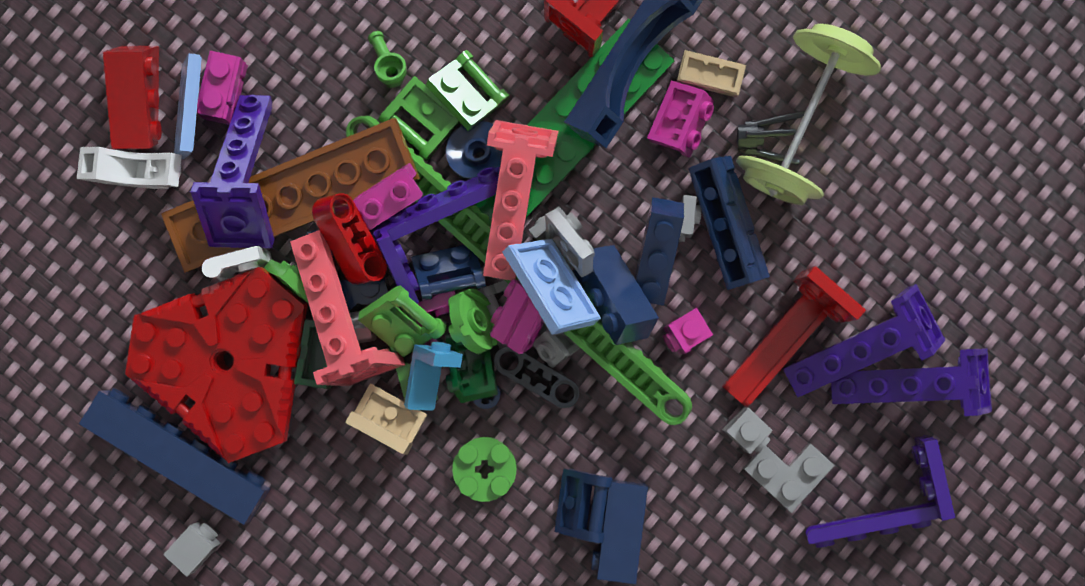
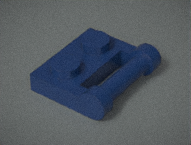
M465 245L411 257L422 301L432 299L433 295L473 286L476 289L486 287L485 277L483 276V270L478 257Z
M563 468L554 532L589 542L603 543L605 535L602 532L607 490L612 485V477ZM595 485L589 529H586L592 486Z

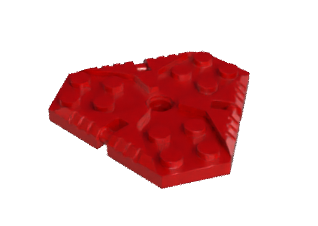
M257 267L203 288L198 295H195V293L188 294L134 315L125 375L145 392L149 393L153 399H156L171 414L177 413L183 418L182 424L190 428L195 435H198L202 441L206 442L209 447L228 463L286 442L288 438L296 385L294 384L295 379L291 378L292 367H297L298 358H300L301 339L308 304L265 268ZM206 306L209 315L203 317L200 307ZM226 352H229L233 358L231 368L227 367L224 362ZM271 365L279 366L278 376L270 375ZM189 397L196 402L192 408L185 404Z

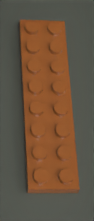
M392 118L250 177L249 183H259L275 238L314 222L312 207L318 199L344 193L354 200L355 197L408 163L412 165L417 173L413 178L414 181L419 180L420 177L396 118ZM193 200L161 213L184 273L202 267L203 262L209 258L246 249L209 247Z

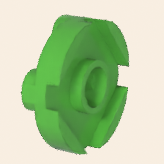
M468 289L449 298V313L452 323L449 326V333L455 342H462L468 350L478 355L491 350L493 346L499 343L490 335L494 324L490 322L493 315L490 314L486 307L491 303L485 295L476 289Z
M478 437L462 446L455 456L452 469L453 478L462 494L476 501H493L506 494L514 483L517 472L516 460L509 448L498 439ZM482 460H488V465L494 467V472L488 473V478H482L481 473L476 472L475 468L481 465Z

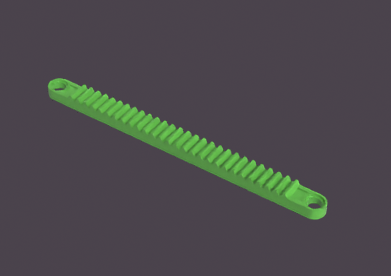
M371 116L353 118L346 127V136L356 134L357 128L361 123L366 124L369 128L380 123ZM408 147L420 177L415 182L423 193L422 197L428 194L436 195L447 190L451 183L444 180L440 173L435 172L431 165L426 164L421 156H417L414 150ZM472 205L438 220L442 226L485 263L492 222L487 214L481 213L478 206ZM503 279L508 284L511 282L510 280ZM601 320L591 326L563 332L662 421L670 425H677L687 419L692 411L690 397L669 379L660 367L655 366L650 358L643 356L641 350L635 349L632 342L615 345L610 335L604 330ZM676 399L680 401L683 406V412L680 415L669 413L666 408L668 400Z

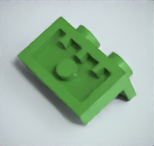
M270 259L263 268L300 299L308 303L298 268L295 265L291 266L284 260L280 264Z

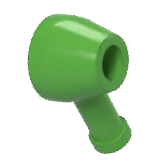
M374 31L368 36V40L373 45L378 56L374 65L376 76L386 86L397 88L405 79L407 73L406 62L401 55L389 52L381 31Z

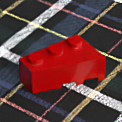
M120 46L104 51L103 61L111 149H150L158 144V140L162 136L161 123L158 121L159 46Z

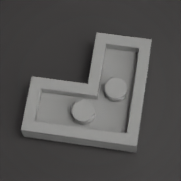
M557 209L545 214L546 239H553L570 269L574 268L581 277L593 272L595 252L590 242L586 239L582 240L577 234L572 221L568 217L564 218Z
M808 443L789 465H786L765 446L748 461L743 469L792 513L835 465L811 443Z

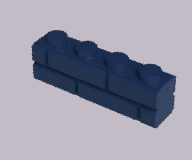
M731 156L712 158L688 168L727 290L770 277L757 235L754 233V226L737 173L734 172L735 167Z

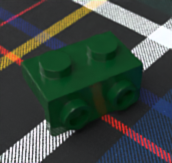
M450 333L445 334L446 343L451 345L450 350L463 355L461 368L450 367V374H446L449 392L455 393L460 403L498 395L492 350L478 355L468 350L462 342H455Z

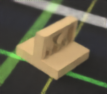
M370 383L354 412L351 411L345 423L394 450L408 455L413 445L412 442L425 421L427 414L420 410L405 408L404 401Z

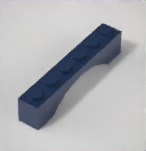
M643 0L564 123L582 139L606 149L624 122V107L627 93L642 61L669 31L694 15L703 0Z

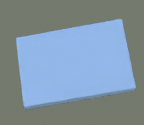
M190 53L183 62L181 69L174 153L182 155L181 159L187 158L194 147L202 60L200 55Z
M552 238L509 245L502 252L552 335L591 326L601 319Z

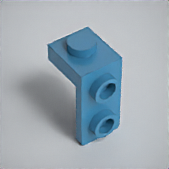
M431 342V345L414 344L404 407L409 410H434L442 367L461 368L463 355L450 350L451 345L447 343Z

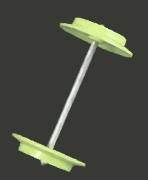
M814 24L811 29H800L793 35L796 45L807 54L827 65L781 166L751 156H739L736 160L737 164L745 170L743 179L748 184L767 195L795 205L805 204L808 198L821 199L824 196L821 188L788 168L833 69L837 68L849 73L865 76L876 75L881 70L880 62L873 56V48L866 40L843 28L828 24Z

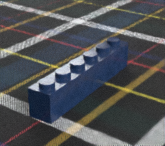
M112 388L111 391L102 390L97 393L79 425L243 525L251 522L271 489L264 485L266 480L252 471H249L247 474L236 468L238 466L236 461L228 463L221 456L218 457L210 452L211 447L198 438H194L193 441L182 435L184 430L169 421L164 424L155 418L157 414L153 410L143 405L136 407L129 403L130 397L120 390Z

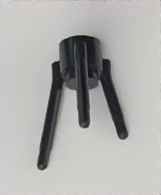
M805 111L758 121H745V124H739L737 126V149L745 150V156H759L783 162L785 155L757 149V146H764V137L795 135L797 130H764L763 127L803 118ZM793 158L791 164L800 165L801 160Z

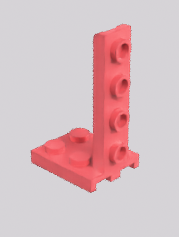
M496 120L490 129L487 146L495 147V149L503 151L483 276L510 281L516 280V274L502 252L509 245L522 243L536 157H553L559 131Z
M318 230L290 241L327 363V367L313 372L316 384L351 386L405 366L404 358L397 352H390L389 348L377 350V347L360 350L332 254L321 231Z

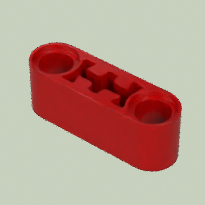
M338 193L318 199L312 207L313 219L346 279L355 285L381 280L387 271L386 261L352 198L347 194Z

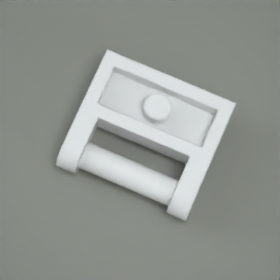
M254 246L209 258L203 262L202 272L206 277L218 278L220 281H224L234 277L236 273H244L257 267H264L272 257L270 251Z

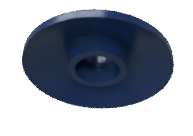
M481 121L469 131L462 125L450 136L446 146V158L449 166L457 175L470 180L485 168L500 167L503 151L487 146L488 134L493 126L492 123ZM476 153H484V156L480 158H474Z

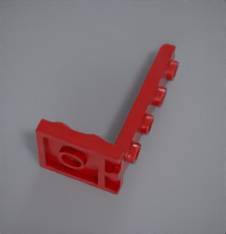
M544 0V20L548 23L551 21L564 32L563 35L572 43L575 41L588 52L587 55L589 57H593L601 48L603 36L601 23L621 0H578L576 3L574 0Z
M814 266L803 270L796 276L793 282L799 286L798 289L802 295L722 385V388L744 407H748L827 316L835 322L839 321L842 323L858 320L866 311L864 307L818 267Z

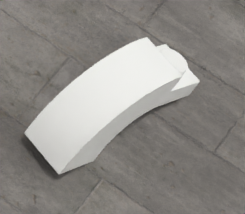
M80 147L77 179L150 189L178 187L182 155L175 153H135L103 147Z

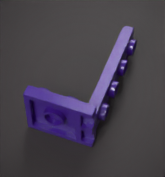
M239 96L210 183L194 182L190 192L209 247H273L275 238L259 183H249L272 110L271 96Z
M500 167L485 168L478 172L476 177L468 181H457L450 184L447 190L439 194L425 195L416 204L402 209L371 229L395 285H401L407 290L409 297L417 304L419 300L415 291L419 290L420 287L413 272L410 270L406 255L397 239L496 195Z
M917 284L904 289L891 300L896 314L895 317L785 367L783 370L797 397L910 347H913L921 360L933 356L945 342V338Z
M988 348L960 350L958 366L856 371L831 382L832 404L960 400L961 407L964 408V416H979L992 412Z
M929 435L914 437L916 445L911 446L914 462L916 465H920L924 476L919 477L920 489L923 497L927 496L929 502L809 526L805 530L808 543H815L816 548L827 547L835 544L834 539L847 537L848 541H857L867 538L866 533L879 531L880 535H887L899 532V526L911 524L912 528H923L932 525L931 520L941 519L943 521L955 518L938 440Z

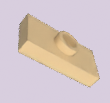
M684 50L676 82L737 98L746 65Z

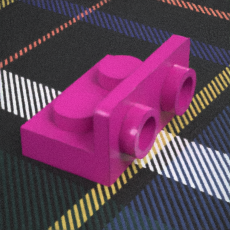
M671 80L647 139L652 143L677 150L683 156L690 158L693 150H696L701 142V132L705 122L712 116L714 100L705 90Z
M410 163L354 198L353 201L369 230L422 197L423 193L413 179L417 173Z

